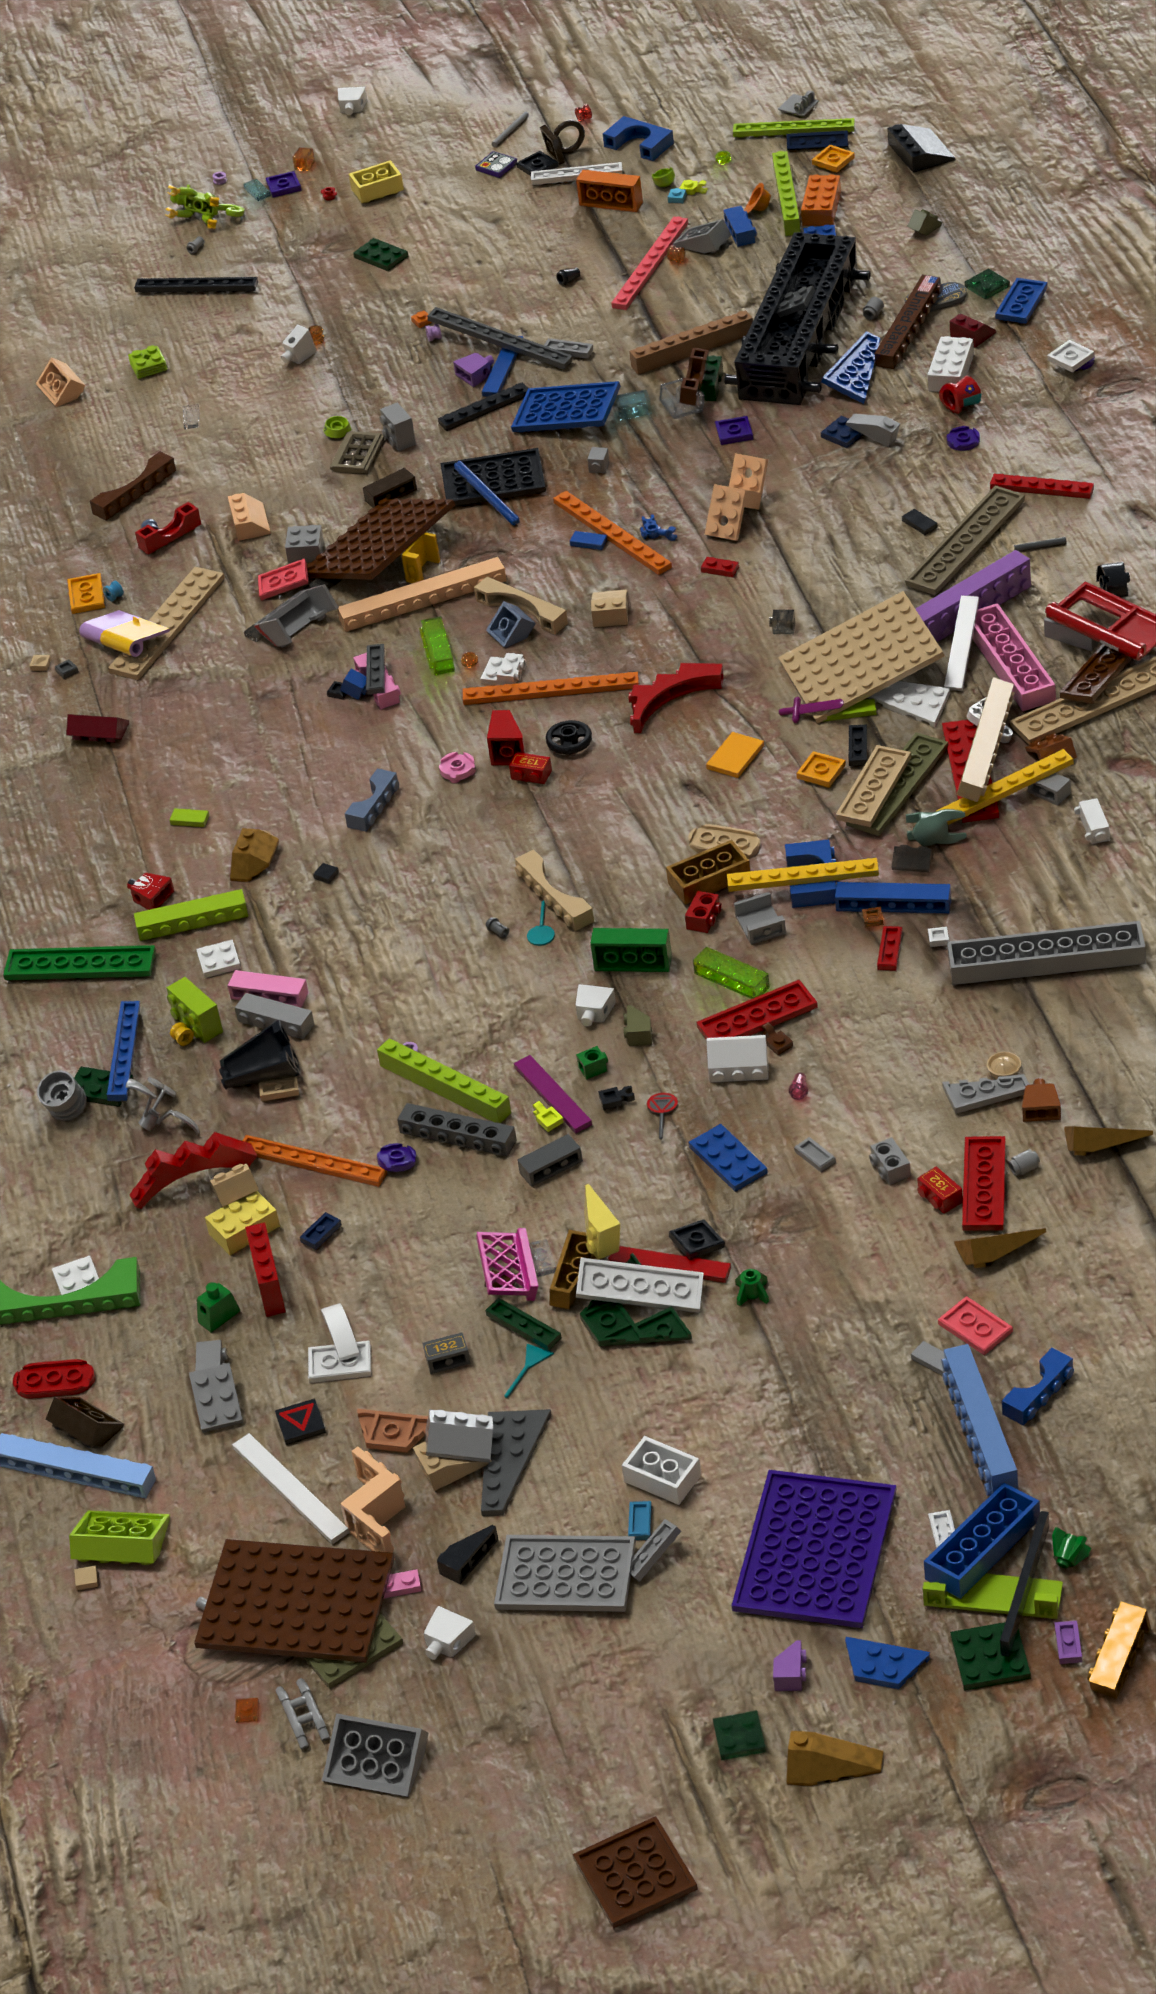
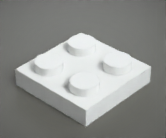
M1068 340L1048 354L1047 359L1049 362L1074 372L1094 358V351Z
M233 940L196 949L204 978L241 969Z
M90 1256L52 1268L61 1295L82 1289L99 1279Z

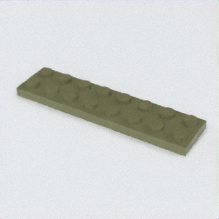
M916 732L902 749L911 752V759L872 826L867 827L846 822V825L880 836L945 753L948 742Z

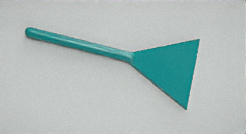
M527 1344L525 1367L504 1397H509L528 1369L552 1356L554 1353Z

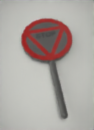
M657 1093L652 1095L647 1101V1108L655 1114H660V1140L663 1138L664 1114L674 1111L678 1106L677 1098L670 1093Z

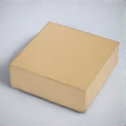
M96 1565L74 1569L77 1591L98 1587Z

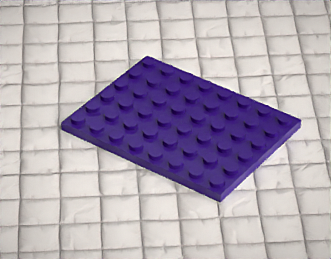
M768 1470L731 1605L732 1611L863 1628L896 1496V1485Z

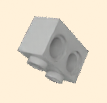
M892 1137L870 1146V1162L878 1168L880 1177L882 1179L885 1178L889 1185L911 1177L910 1162Z

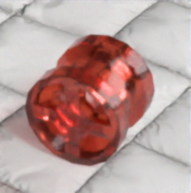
M588 104L583 105L581 108H575V115L579 122L592 118V112Z

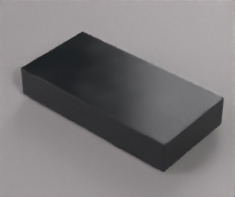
M916 509L902 516L903 522L924 535L938 528L937 522Z

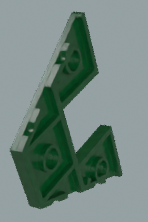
M633 1253L630 1254V1259L626 1263L641 1265ZM591 1300L590 1304L580 1312L581 1321L599 1346L692 1339L691 1332L672 1306L637 1323H634L621 1303Z

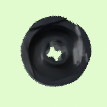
M1124 562L1098 566L1096 582H1099V588L1120 598L1128 597L1127 583L1130 582L1129 572H1125Z

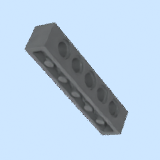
M406 1103L397 1119L400 1133L508 1157L517 1141L514 1126Z

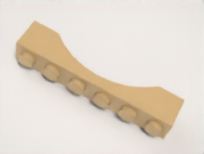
M490 577L484 578L474 587L477 602L487 606H501L503 601L515 605L533 615L540 623L541 629L554 635L568 624L565 609Z
M534 849L515 858L516 874L522 877L526 884L535 890L537 896H541L547 906H551L557 916H561L567 926H571L574 931H577L594 922L593 908L583 898L566 895L548 883L545 879L544 860Z

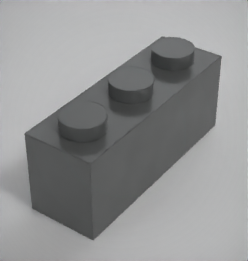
M569 1134L517 1159L519 1173L531 1187L583 1162L581 1147Z

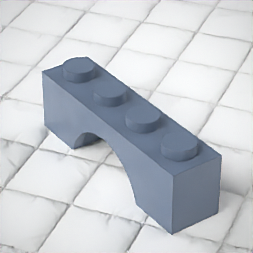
M376 769L369 779L373 795L367 800L353 802L345 812L348 828L367 832L369 827L374 824L377 816L381 814L384 806L399 788L396 772Z

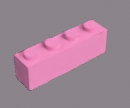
M238 970L234 971L228 984L230 999L241 1000L244 994L248 993L302 1008L309 993L306 979Z

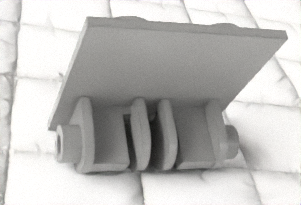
M808 91L804 96L793 94L778 110L804 117L819 100L815 99L813 91Z

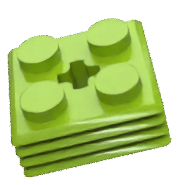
M151 345L144 350H134L128 355L130 365L138 379L168 370L166 360L158 346Z

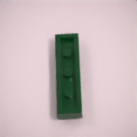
M500 1298L496 1299L485 1310L486 1316L547 1351L562 1339L559 1331Z

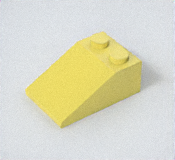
M587 1184L585 1185L584 1206L586 1246L591 1254L593 1253L599 1260L619 1251L620 1223L593 1188Z

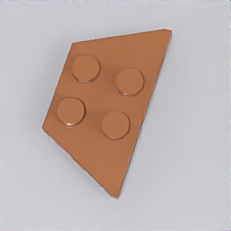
M357 1409L366 1448L407 1453L425 1436L428 1416Z

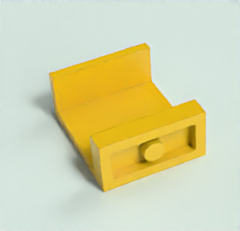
M425 532L401 555L406 582L416 583L424 580L422 566L426 561L440 563L435 534Z

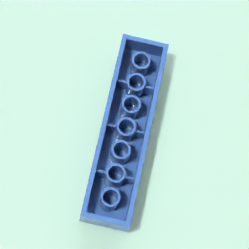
M969 1344L944 1349V1359H941L945 1372L942 1373L945 1386L949 1385V1397L951 1401H955V1413L957 1417H961L962 1432L967 1433L966 1441L968 1447L973 1449V1461L975 1464H979L978 1473L980 1479L985 1480L984 1489L986 1495L991 1496L1003 1483L1018 1489L1017 1468Z

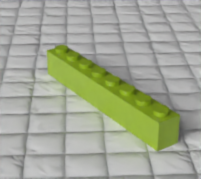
M778 151L772 153L773 169L785 236H792L794 232H801L800 219L787 151Z
M389 1038L377 1049L381 1067L492 1122L501 1124L511 1114L509 1096Z

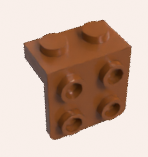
M1049 734L1045 736L1046 739L1042 741L1034 740L1029 743V746L1025 747L1026 751L1037 753L1039 761L1062 749L1073 759L1077 758L1071 737L1064 736L1063 734Z

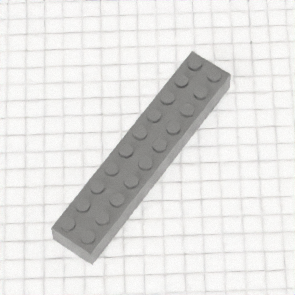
M1140 921L947 942L952 985L1146 964L1145 943Z

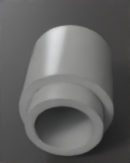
M871 297L863 308V316L867 320L877 318L884 308L883 301L878 297Z
M1028 1149L1012 1157V1160L1008 1161V1165L1015 1176H1021L1038 1168L1040 1159L1035 1151L1032 1152Z

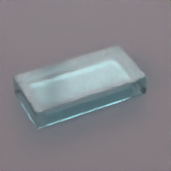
M257 179L243 184L244 189L257 201L271 196L270 191Z

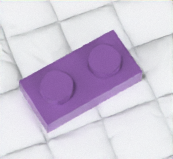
M1077 1621L1054 1622L1059 1664L1082 1662Z

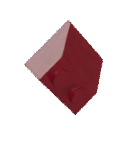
M961 313L949 321L950 337L973 339L974 348L996 333V330Z

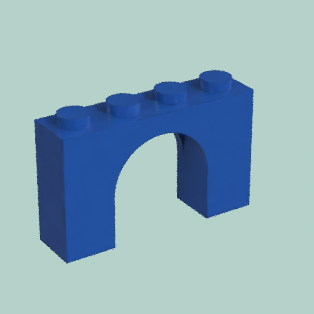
M626 116L620 118L603 133L604 147L617 150L629 140L636 138L645 139L639 145L640 156L650 161H654L674 144L673 130Z
M829 839L785 844L787 867L836 862V859H832L835 858L834 846L830 847ZM838 880L790 885L792 908L835 903L837 886L835 883Z

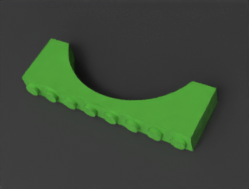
M137 1257L117 1259L113 1266L97 1281L82 1289L63 1295H27L9 1288L0 1280V1325L140 1306V1268Z

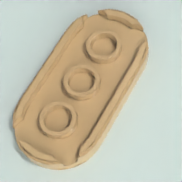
M713 824L701 825V828L698 829L696 827L688 836L689 846L698 853L729 840H733L747 858L755 856L761 847L760 839L752 831Z

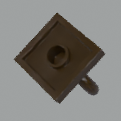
M575 120L562 122L556 127L554 132L546 125L540 127L546 150L554 160L558 161L559 165L565 163L563 154L577 150L585 137L584 127ZM568 126L576 127L579 131L577 141L572 146L563 148L561 139L558 136L559 133Z

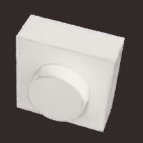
M947 927L928 929L930 947L947 945V942H949Z

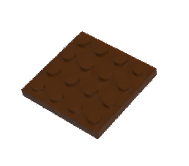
M656 1816L573 1854L576 1865L613 1929L698 1890L697 1883Z

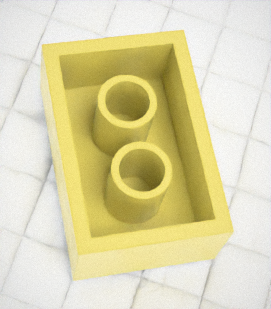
M391 160L349 173L351 190L361 203H368L371 200L383 198L404 190L402 175Z
M258 1191L227 1204L205 1217L209 1235L230 1256L249 1245L245 1227L265 1222L267 1233L280 1227L276 1209Z

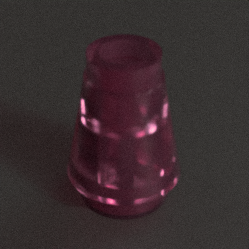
M803 1073L795 1074L788 1089L790 1096L795 1100H801L808 1094L806 1075Z

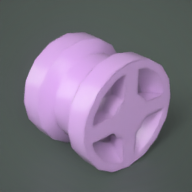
M434 324L431 327L429 325L425 326L429 342L436 338L442 339L439 324Z

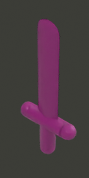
M795 697L793 707L780 709L778 713L781 716L793 714L792 721L798 723L800 714L839 709L843 706L844 701L842 699L801 704L800 697Z

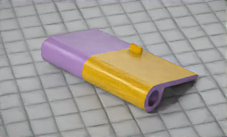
M120 610L86 621L79 629L81 637L133 657H137L142 653L143 641L170 632V629Z

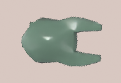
M942 809L936 812L906 814V823H916L913 831H907L908 840H916L924 847L936 843L952 844L967 838L966 833H949L947 822L952 819L965 817V812L954 809Z

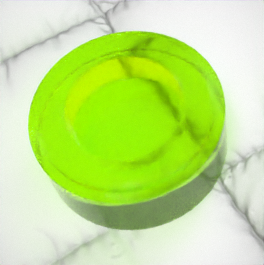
M728 151L716 153V162L719 164L730 162V153Z

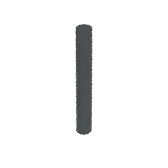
M1066 537L1014 545V550L1024 551L1066 544Z

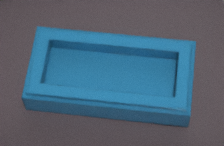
M651 1501L630 1502L628 1536H635V1540H648L651 1536Z

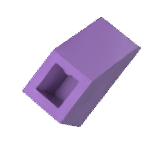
M801 1640L795 1641L774 1658L773 1680L775 1691H802V1681H806V1668H802V1663H807L806 1649L802 1650Z

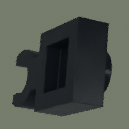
M626 1086L622 1090L614 1087L598 1091L603 1110L622 1106V1101L632 1102L635 1100L632 1086Z

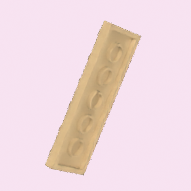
M876 745L837 811L836 820L871 827L910 761L911 752Z

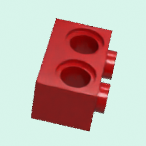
M697 891L685 914L687 930L703 933L709 932L711 926L715 924L717 914H720L722 909V903L719 901L718 894Z

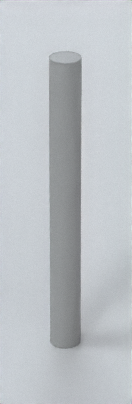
M524 112L491 143L492 146L496 147L529 117L528 112Z

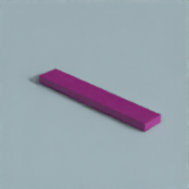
M531 1055L514 1063V1068L550 1107L552 1106L563 1117V1121L575 1134L592 1125V1120Z

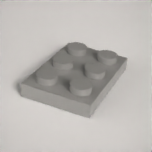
M230 1363L189 1372L202 1433L243 1423Z

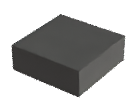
M69 659L55 666V671L63 679L79 672L78 667Z

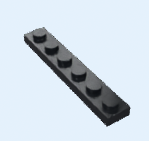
M523 382L518 383L466 407L459 408L452 413L445 414L438 418V422L446 431L523 399L528 387Z

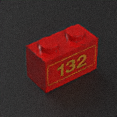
M516 752L509 765L511 779L545 784L552 772L550 757Z
M937 1166L917 1178V1191L919 1195L926 1198L935 1209H939L943 1214L963 1203L962 1188Z

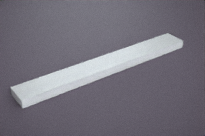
M250 1433L232 1444L233 1449L332 1545L349 1534L348 1527Z

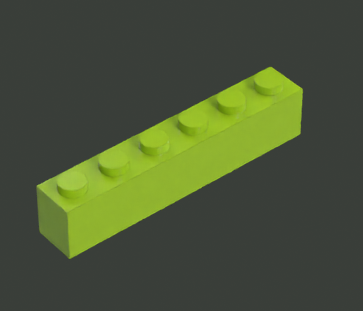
M242 889L134 913L140 941L249 917Z

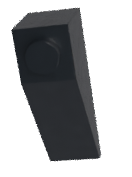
M491 1525L450 1545L437 1559L439 1574L461 1585L498 1541L496 1526Z

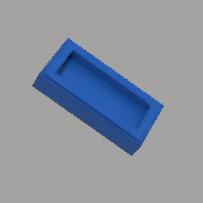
M575 531L570 539V546L602 550L608 539L607 535Z

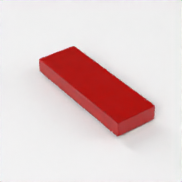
M883 926L877 970L897 971L903 932L902 927Z

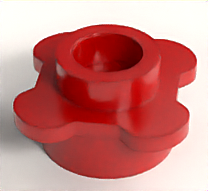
M326 187L321 190L323 198L327 201L335 199L337 195L334 187Z

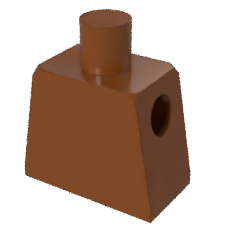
M1038 1078L1034 1080L1033 1084L1025 1086L1022 1103L1023 1122L1061 1120V1104L1054 1084H1045L1044 1079Z

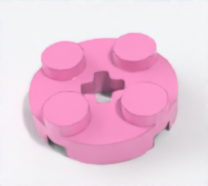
M452 752L445 755L439 765L442 777L450 780L451 783H458L460 780L474 775L475 761L470 754L463 752L464 755H458V752Z

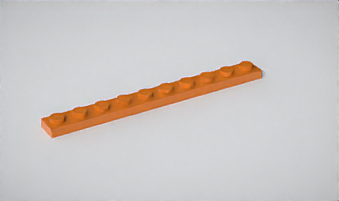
M564 491L553 498L554 504L596 533L607 535L608 541L656 574L660 575L672 568V562L568 491Z
M638 672L470 687L463 689V705L633 689V685H639Z

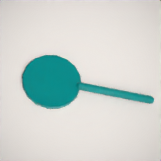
M545 901L541 902L540 926L531 928L527 933V939L530 944L536 946L546 945L555 937L554 930L549 926L543 925Z

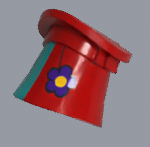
M970 376L963 377L956 384H944L939 391L942 404L956 414H959L961 408L965 406L979 404L982 397L977 382Z

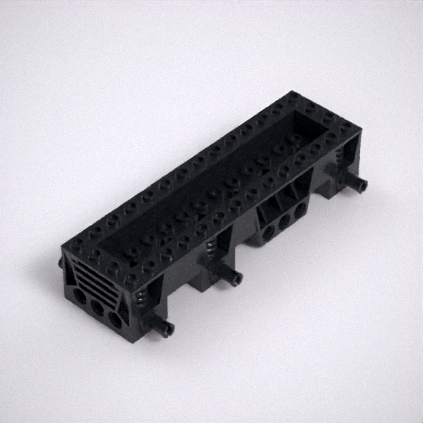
M794 232L781 262L776 265V273L747 335L742 338V346L734 361L736 375L726 374L724 378L725 385H737L739 400L801 405L806 392L821 393V382H808L809 366L817 367L824 353L837 355L838 344H825L824 331H833L844 306V292H851L856 279L869 281L871 277V271L857 270L856 237ZM813 285L816 291L806 309L782 318L778 316L777 311L787 293L796 292L802 287L807 288Z

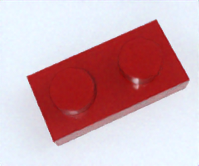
M706 557L701 565L702 573L732 578L739 569V562L714 557Z

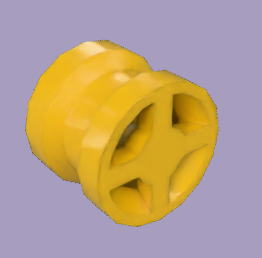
M178 1022L172 1026L170 1036L179 1045L186 1046L192 1041L194 1032L187 1028L183 1022Z

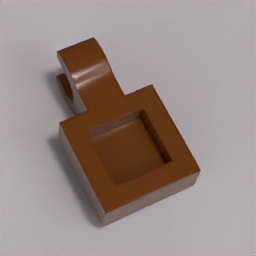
M770 1023L762 1026L765 1030L762 1035H766V1044L775 1054L780 1055L793 1047V1041L782 1031L776 1033Z

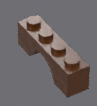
M692 348L686 378H683L679 403L696 406L708 366L709 350Z

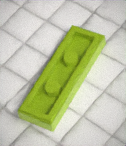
M862 700L837 714L827 716V719L823 722L877 715L875 700Z

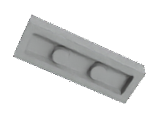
M550 338L544 344V346L572 355L573 357L587 359L594 350L593 344Z
M664 1519L633 1556L630 1575L640 1582L670 1544L675 1541L681 1530Z

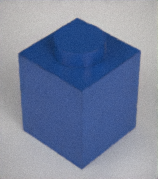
M351 668L343 680L340 691L359 700L362 694L366 695L367 693L366 676Z

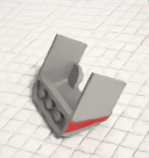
M324 584L295 594L256 622L254 627L257 632L273 645L282 648L292 642L291 635L310 621L315 619L320 621L326 617L325 614L327 612L336 610L339 607Z

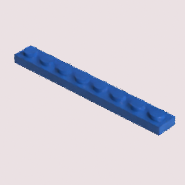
M121 1001L107 1091L108 1101H127L129 1088H126V1083L131 1076L140 1001Z

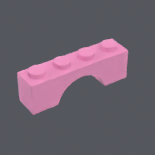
M367 653L353 657L355 670L366 676ZM386 667L385 693L373 694L380 710L400 703V689L398 685L394 684L393 677L388 675Z

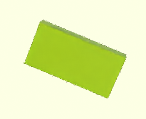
M174 808L169 821L170 825L205 827L210 815L207 810Z

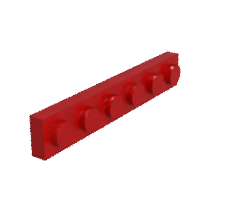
M993 474L990 482V489L994 486H999L1014 492L1091 499L1094 490V483L1019 475Z

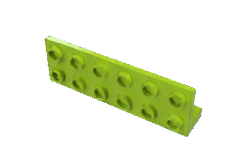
M985 1574L961 1599L947 1592L946 1584L924 1582L922 1588L924 1606L1008 1614L1020 1577ZM1033 1578L1022 1616L1057 1619L1063 1582Z

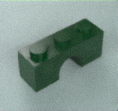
M708 356V366L700 389V401H717L719 393L718 382L722 381L724 373L722 356Z

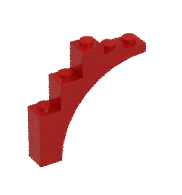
M680 663V668L676 670V674H657L656 680L652 682V685H633L628 699L629 703H632L633 715L630 716V725L633 726L634 733H641L649 717L670 700L695 691L722 689L724 680L723 664Z
M217 1132L211 1135L204 1146L184 1141L174 1155L155 1149L145 1162L146 1173L143 1174L141 1180L132 1189L130 1197L135 1207L142 1209L164 1187L184 1176L205 1169L233 1168L239 1164H247L250 1167L257 1154L251 1143Z

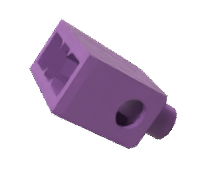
M478 353L458 359L453 362L455 375L470 386L475 387L489 377L491 373L490 365L494 364V359L491 355L484 358Z

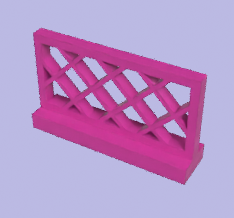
M518 1228L517 1233L477 1232L476 1239L488 1295L526 1296L527 1301H535L539 1286L526 1228ZM483 1239H489L493 1243L491 1245H488L483 1241ZM503 1240H512L513 1244L509 1246ZM498 1245L501 1248H503L504 1251L500 1253L499 1251L494 1249V1247ZM490 1252L491 1254L496 1256V1258L492 1260L489 1257H487L486 1254ZM510 1253L516 1258L514 1260H511L505 1255ZM499 1260H502L508 1265L506 1267H503L497 1262ZM491 1267H494L495 1269H497V1270L500 1271V1272L497 1273V1274H494V1273L491 1272L489 1269H490ZM513 1267L514 1269L519 1271V1273L515 1275L512 1272H510L509 1269ZM504 1274L511 1280L506 1282L500 1277ZM496 1281L497 1283L502 1285V1287L494 1288L492 1287V1284ZM516 1282L519 1285H521L522 1288H515L514 1286H512V1284Z

